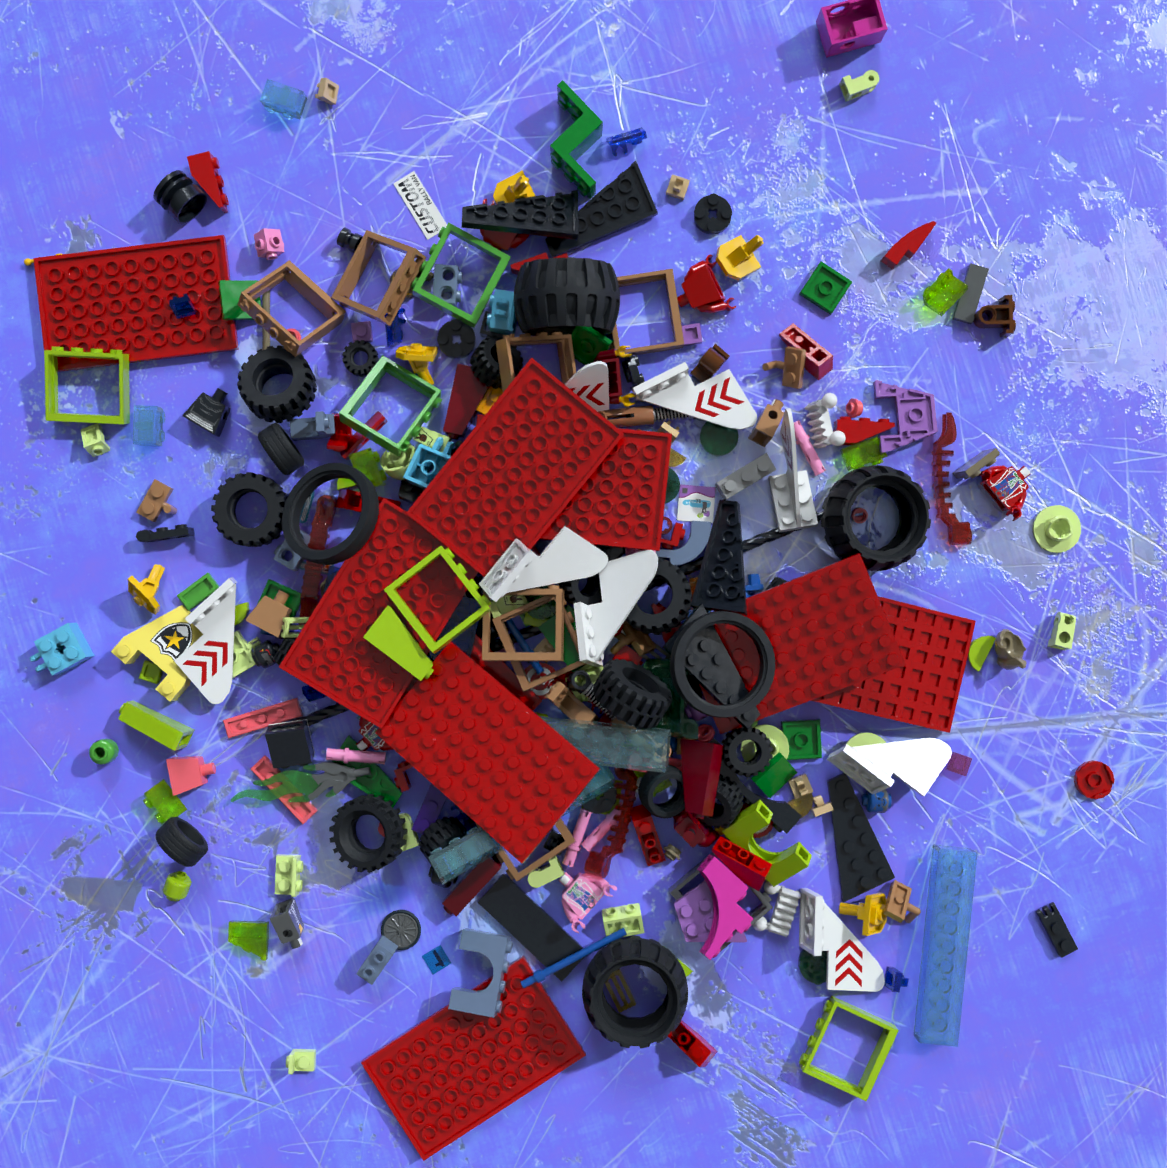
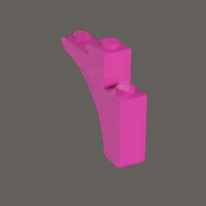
M709 854L697 870L704 877L713 901L711 930L699 951L711 960L712 957L715 958L720 953L721 946L732 938L733 931L735 930L740 934L746 932L750 928L753 918L737 904L738 901H741L746 896V891L749 887L715 856Z

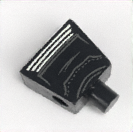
M219 388L216 389L212 397L204 392L201 393L183 416L213 435L220 437L230 412V408L222 404L228 393Z

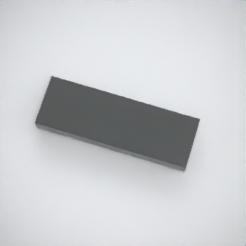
M972 263L969 264L953 315L954 320L970 325L973 323L989 271L988 268Z

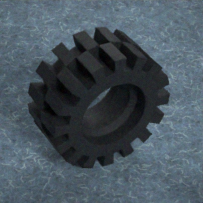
M355 340L354 343L350 342L349 346L344 348L345 352L342 354L345 367L351 373L360 377H364L363 375L367 376L377 361H379L377 351L365 340ZM359 351H363L368 355V360L364 365H357L354 362V355Z

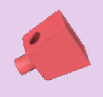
M203 756L172 757L166 759L173 796L208 783L207 775L216 773L215 764H204Z

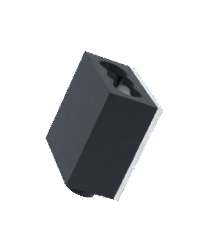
M307 719L268 725L265 737L273 768L285 769L290 766H305L312 763L315 752Z

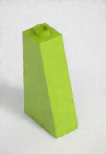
M388 605L363 638L420 681L423 678L428 679L434 671L431 668L434 665L394 609Z
M133 700L123 703L119 710L120 716L118 719L174 751L187 747L195 729Z

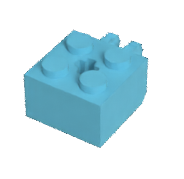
M495 289L494 295L491 294L489 306H491L492 312L487 315L488 329L493 333L501 335L514 334L515 336L517 319L514 309V292Z
M442 437L436 439L432 448L420 444L403 478L408 483L425 490L451 458L450 455L454 448V442L448 441L443 453L439 452L443 445Z
M67 623L34 641L39 652L29 659L31 662H35L43 658L45 663L38 665L35 668L36 672L38 673L48 668L53 676L65 673L95 655L78 624Z

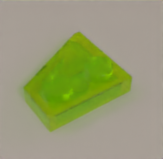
M229 921L228 942L235 946H240L244 951L252 952L261 957V960L266 961L268 959L269 922Z

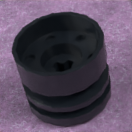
M176 170L166 175L157 185L153 194L154 200L164 210H168V213L179 224H184L194 219L207 202L205 192L193 184L192 180L181 170Z

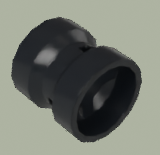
M344 227L338 235L337 245L347 247L349 251L355 253L363 236L358 233H351L350 229Z

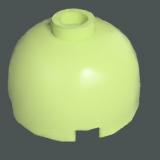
M410 443L408 450L405 453L402 452L399 457L386 450L381 457L380 465L390 477L396 480H404L403 476L416 448Z

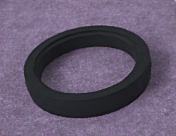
M328 463L312 469L296 483L284 505L282 529L286 542L300 557L320 565H333L351 558L367 543L375 529L379 514L377 491L372 482L361 471L349 465ZM337 478L352 480L357 485L362 500L361 514L354 530L343 542L335 547L326 550L310 549L302 539L299 526L301 511L306 500L317 487L329 480Z
M711 612L694 619L679 633L670 655V673L678 694L693 709L711 717H734L756 707L768 693L775 675V655L766 633L754 621L733 612ZM719 623L736 626L747 633L756 645L760 659L759 675L752 690L741 700L729 705H714L701 699L689 685L685 674V655L691 641L706 627Z

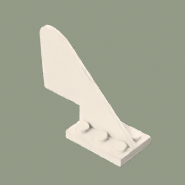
M564 526L540 556L536 555L516 538L479 585L492 600L497 602L499 598H502L509 592L594 576L605 568L608 563V556L602 550Z
M643 550L608 561L605 568L599 572L602 602L592 605H586L582 602L573 603L579 659L581 662L594 667L603 666L604 650L656 574L658 556L654 551Z
M935 738L858 747L845 745L830 753L827 760L871 794H876L890 788L894 782L890 777L894 774L921 796H925L951 757V749L945 742Z

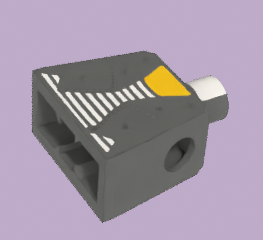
M294 898L277 903L270 916V921L281 943L290 942L292 949L298 948L303 944L301 934L304 924Z

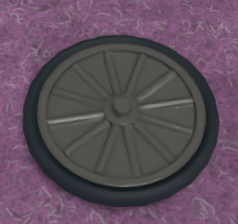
M395 910L384 918L381 925V935L398 945L396 950H406L418 942L421 935V925L418 918L410 911Z

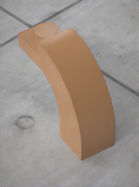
M557 681L545 696L586 733L599 719L592 710L577 699L561 682Z

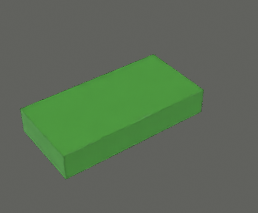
M206 573L178 594L177 597L186 609L191 611L220 586L210 573Z

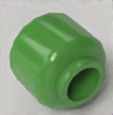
M107 738L97 740L89 749L91 760L100 765L111 763L119 753L116 742Z

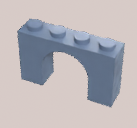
M469 928L462 929L459 949L485 955L493 966V979L484 990L452 988L448 1009L492 1018L501 1012L502 1001H500L501 993H504L506 981H503L504 973H507L509 969L507 956L508 953H511L513 942L510 941L511 936Z

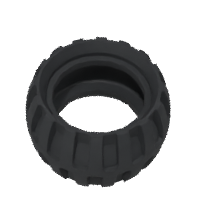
M567 257L537 259L521 265L514 287V309L522 333H531L532 336L547 332V336L552 335L554 332H561L562 335H572L576 326L592 327L602 335L610 334L613 331L619 314L620 290L615 271L610 263L590 258Z
M865 466L847 473L832 486L828 497L823 502L822 509H824L823 518H821V527L825 530L826 535L824 538L828 546L834 550V554L841 560L860 553L867 571L888 570L907 562L916 554V550L923 546L927 539L925 534L931 525L928 512L930 505L922 494L924 492L918 483L913 482L908 474L888 466ZM871 486L884 490L893 498L899 510L900 523L896 535L888 545L878 550H872L861 544L854 535L850 523L851 507L855 499L861 492Z
M631 936V938L614 940L596 953L584 975L582 999L589 1021L596 1030L601 1032L605 1039L610 1042L616 1041L621 1047L639 1046L641 1049L649 1047L653 1042H662L668 1037L670 1032L675 1031L687 1007L688 984L680 962L668 948H665L653 939L648 940L640 938V936ZM633 964L646 966L661 976L667 986V994L662 1005L655 1012L641 1018L627 1017L617 1013L607 1003L603 993L604 983L611 973L622 966Z

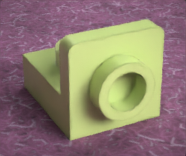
M99 423L81 429L83 447L92 457L110 451V447L104 440L102 426Z
M293 1049L290 1055L286 1057L288 1074H293L294 1071H315L316 1049Z

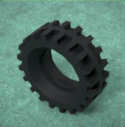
M369 794L344 803V806L337 809L338 814L333 816L331 820L335 824L329 827V831L333 832L334 836L329 839L330 843L335 842L336 848L333 851L334 853H340L341 857L339 860L341 862H349L348 868L358 867L357 872L367 870L370 873L390 864L402 853L401 847L407 841L403 839V836L407 834V829H403L402 824L406 821L405 818L400 819L398 813L401 810L399 808L395 810L392 808L393 801L385 802L384 796L374 797V794ZM363 815L374 816L384 828V842L378 849L366 848L357 837L356 823Z

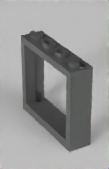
M713 852L710 853V855L718 858ZM706 858L669 888L670 894L676 901L683 896L680 889L700 873L697 868ZM748 886L762 902L749 913L753 918L751 921L752 926L773 907L770 904L772 899L765 891L761 893L760 890L757 891ZM725 942L720 948L721 951L732 942Z

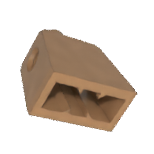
M774 399L771 405H766L748 439L763 447L769 443L784 416V412L781 411L784 405L783 402Z
M279 590L274 600L264 596L245 621L282 639L283 618L290 617L292 609L284 606L289 595Z

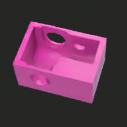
M847 0L825 6L820 9L816 19L826 58L881 43L888 30L880 0ZM844 6L842 10L831 13L835 8Z

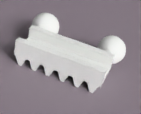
M827 393L821 400L809 403L804 407L805 410L809 411L806 417L811 418L808 422L809 425H812L809 432L814 433L811 439L816 441L813 447L817 449L828 445L841 446L846 440L843 432H833L828 408H833L837 404V397L833 393Z
M766 881L764 883L765 892L770 895L779 894L770 922H767L765 917H761L752 926L756 931H764L766 929L769 932L787 937L789 936V929L791 928V922L794 920V914L796 913L801 893L779 884L773 887L769 881Z

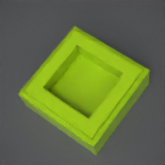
M144 660L139 679L159 684L163 670L154 662Z

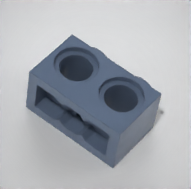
M435 264L433 295L457 307V302H461V291H458L459 283L462 284L463 273L460 272L458 265ZM447 273H452L454 276L451 280H444V276ZM451 292L452 297L445 300L442 298L444 293Z
M300 529L303 541L311 549L316 538ZM284 540L282 545L279 544L274 551L275 557L273 559L292 571H298L304 561L302 557L289 547L286 540ZM287 551L292 552V559L290 561L285 560V553Z
M382 935L356 974L372 985L395 953L398 945Z

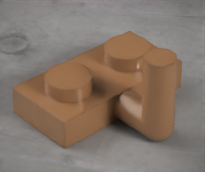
M786 347L784 362L777 360L767 362L762 365V368L765 371L775 368L783 369L782 386L800 389L803 385L806 350Z
M154 479L136 513L152 522H156L162 509L165 513L176 514L177 508L166 503L173 488Z
M625 620L622 630L626 637L621 638L610 651L615 655L625 645L631 643L638 655L642 656L654 651L657 647L648 634L637 631Z
M894 880L890 886L883 914L899 923L904 920L906 923H911L921 913L918 907L909 903L912 889Z

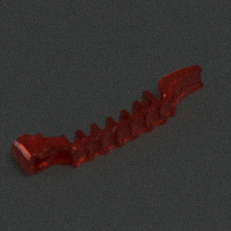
M946 412V414L942 415L941 436L933 443V451L931 452V455H933L932 476L934 477L933 487H935V508L938 513L936 518H940L947 526L949 545H970L972 541L970 523L959 522L956 518V513H949V509L953 508V503L945 502V498H951V492H944L943 488H949L950 482L943 481L942 477H949V471H942V466L949 467L950 460H942V456L953 457L954 451L942 450V447L952 444L957 437L954 417L952 413Z
M323 495L317 501L316 513L311 524L312 531L309 535L311 536L310 543H308L310 549L325 550L328 548L326 544L327 538H330L328 530L332 527L337 508V498L334 495ZM328 500V502L331 503V506L327 507V505L324 504V501ZM306 561L304 566L305 574L303 575L304 581L301 586L300 617H310L321 600V595H318V592L321 590L320 581L323 580L321 572L324 570V565Z
M623 746L615 763V775L621 780H627L626 783L617 782L614 784V788L625 790V794H616V799L623 800L622 805L617 804L615 806V810L621 811V814L613 816V820L619 821L618 826L612 825L610 827V831H614L616 834L615 836L609 835L607 837V841H610L611 845L603 846L600 853L590 851L585 863V873L600 878H605L608 875L611 859L618 853H623L622 847L626 843V833L629 832L628 825L632 820L631 813L634 811L633 803L636 800L635 793L638 789L636 785L638 777L633 770L625 768L629 749L634 750L632 746Z

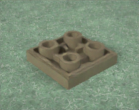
M997 448L983 450L953 472V474L958 479L964 478L966 480L970 477L973 479L981 473V468L994 464L1000 452Z

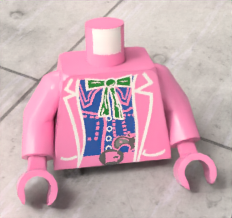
M565 872L558 880L566 887L562 891L561 899L564 913L572 924V930L578 934L577 926L579 924L584 929L586 927L579 919L582 920L604 894L613 897L609 892L610 888L617 891L616 886L610 885L602 876L595 873L586 872L582 874L579 872L573 879Z

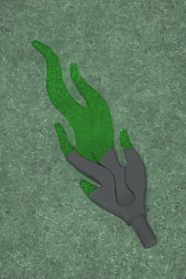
M331 761L304 765L303 768L310 771L322 770L325 773L311 774L297 770L282 771L265 780H255L253 782L254 785L266 786L275 782H282V785L270 790L246 789L236 794L231 799V802L244 797L272 801L291 793H305V795L292 797L288 802H307L317 798L327 788L333 786L331 791L326 794V797H332L342 791L357 777L371 775V769L366 767L355 770V768Z

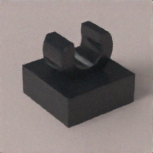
M552 829L543 847L551 851L565 840L559 832Z

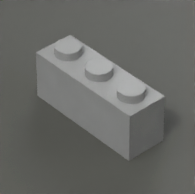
M765 453L720 480L715 486L723 500H727L772 473L776 468L768 454Z

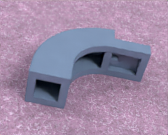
M323 411L315 412V417L293 419L290 421L291 439L294 441L313 440L334 436V414H325Z
M691 521L690 534L686 544L677 550L660 549V552L656 551L658 558L661 561L669 558L671 564L676 566L696 558L707 545L711 531V522Z

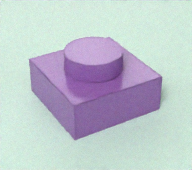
M370 321L351 323L353 343L355 340L373 341Z
M700 323L682 326L684 346L701 344L703 342Z

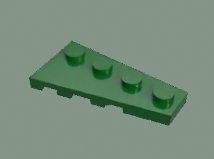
M350 735L347 736L340 749L349 748V750L361 751L356 745L357 742ZM331 761L355 768V770L370 767L371 775L357 777V779L350 783L368 795L374 794V797L382 795L385 802L393 801L392 808L403 794L400 788H397L396 784L376 763Z

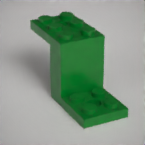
M562 80L557 85V102L564 111L568 110L574 123L550 145L551 163L555 168H560L564 172L565 178L570 183L574 182L578 186L577 190L582 196H587L591 199L596 194V181L576 160L602 137L603 121Z

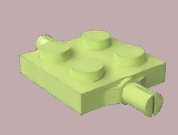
M240 631L234 632L233 678L256 665L251 654L253 653L252 649L261 643V641H258L260 640L258 637L247 642Z

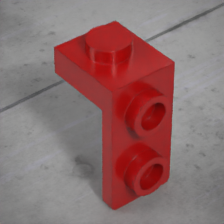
M332 413L335 420V435L330 437L327 449L340 452L347 449L353 436L352 428L340 422L339 413Z
M677 522L674 524L671 540L661 538V547L673 550V547H678L679 540H683L686 529H682L683 524Z
M407 761L397 764L398 768L394 770L396 775L394 778L395 784L398 789L401 788L402 792L412 787L406 770L413 766Z

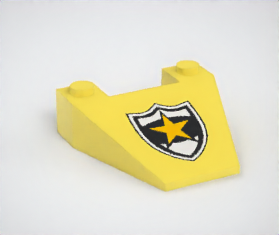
M183 605L124 636L111 651L125 664L134 663L143 653L168 675L155 690L170 702L178 700L191 683V680L174 661L203 635L193 623L189 624L185 620L191 611H188Z

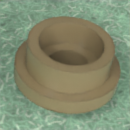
M668 844L667 847L663 848L665 851L664 855L670 860L680 859L682 852L672 844Z

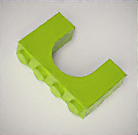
M758 800L738 813L733 822L723 828L722 832L731 842L772 864L766 881H769L774 887L807 868L812 855L800 842L781 852L766 851L755 842L753 834L769 825L773 815L770 809L761 800Z

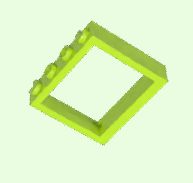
M52 346V350H44L46 421L104 424L130 423L129 354H122V350L110 349V353H103V349L91 348V352H83V348L71 347V351H64V347ZM57 357L119 360L120 415L58 412Z
M442 545L384 589L434 654L490 612L491 608L489 605L492 604L485 594L481 596L477 592L479 586L473 579H467L464 575L467 573L461 563L456 565L453 561L454 554L449 548L444 549ZM442 555L480 604L481 608L435 642L396 589Z
M831 995L830 999L824 1004L822 1017H819L816 1021L814 1035H811L808 1039V1048L799 1059L800 1067L804 1073L867 1101L899 1030L894 1024ZM836 1007H840L884 1028L858 1086L811 1064Z

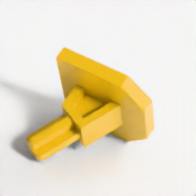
M523 170L497 183L493 194L496 204L499 201L510 203L514 202V199L535 196L529 184V179L526 178Z
M740 235L720 245L717 249L716 261L724 274L732 279L740 280L759 270L761 265L753 252L764 244L763 238L756 235L746 243Z
M420 343L398 347L396 358L408 360L414 374L417 373L420 378L434 385L428 366L429 362L434 361L438 353V347L422 346Z
M155 564L149 577L140 583L132 575L127 579L128 592L134 597L135 603L140 607L143 605L154 615L160 611V605L156 601L155 596L159 589L160 579L165 571V568L159 564Z
M875 893L865 896V903H859V905L841 902L839 913L857 916V919L863 920L862 935L870 936L881 933L887 922V916L883 914L887 898L883 893Z

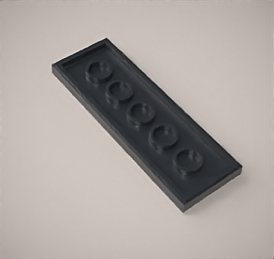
M505 873L478 901L493 918L545 967H549L583 949L569 933ZM583 958L553 974L562 982Z

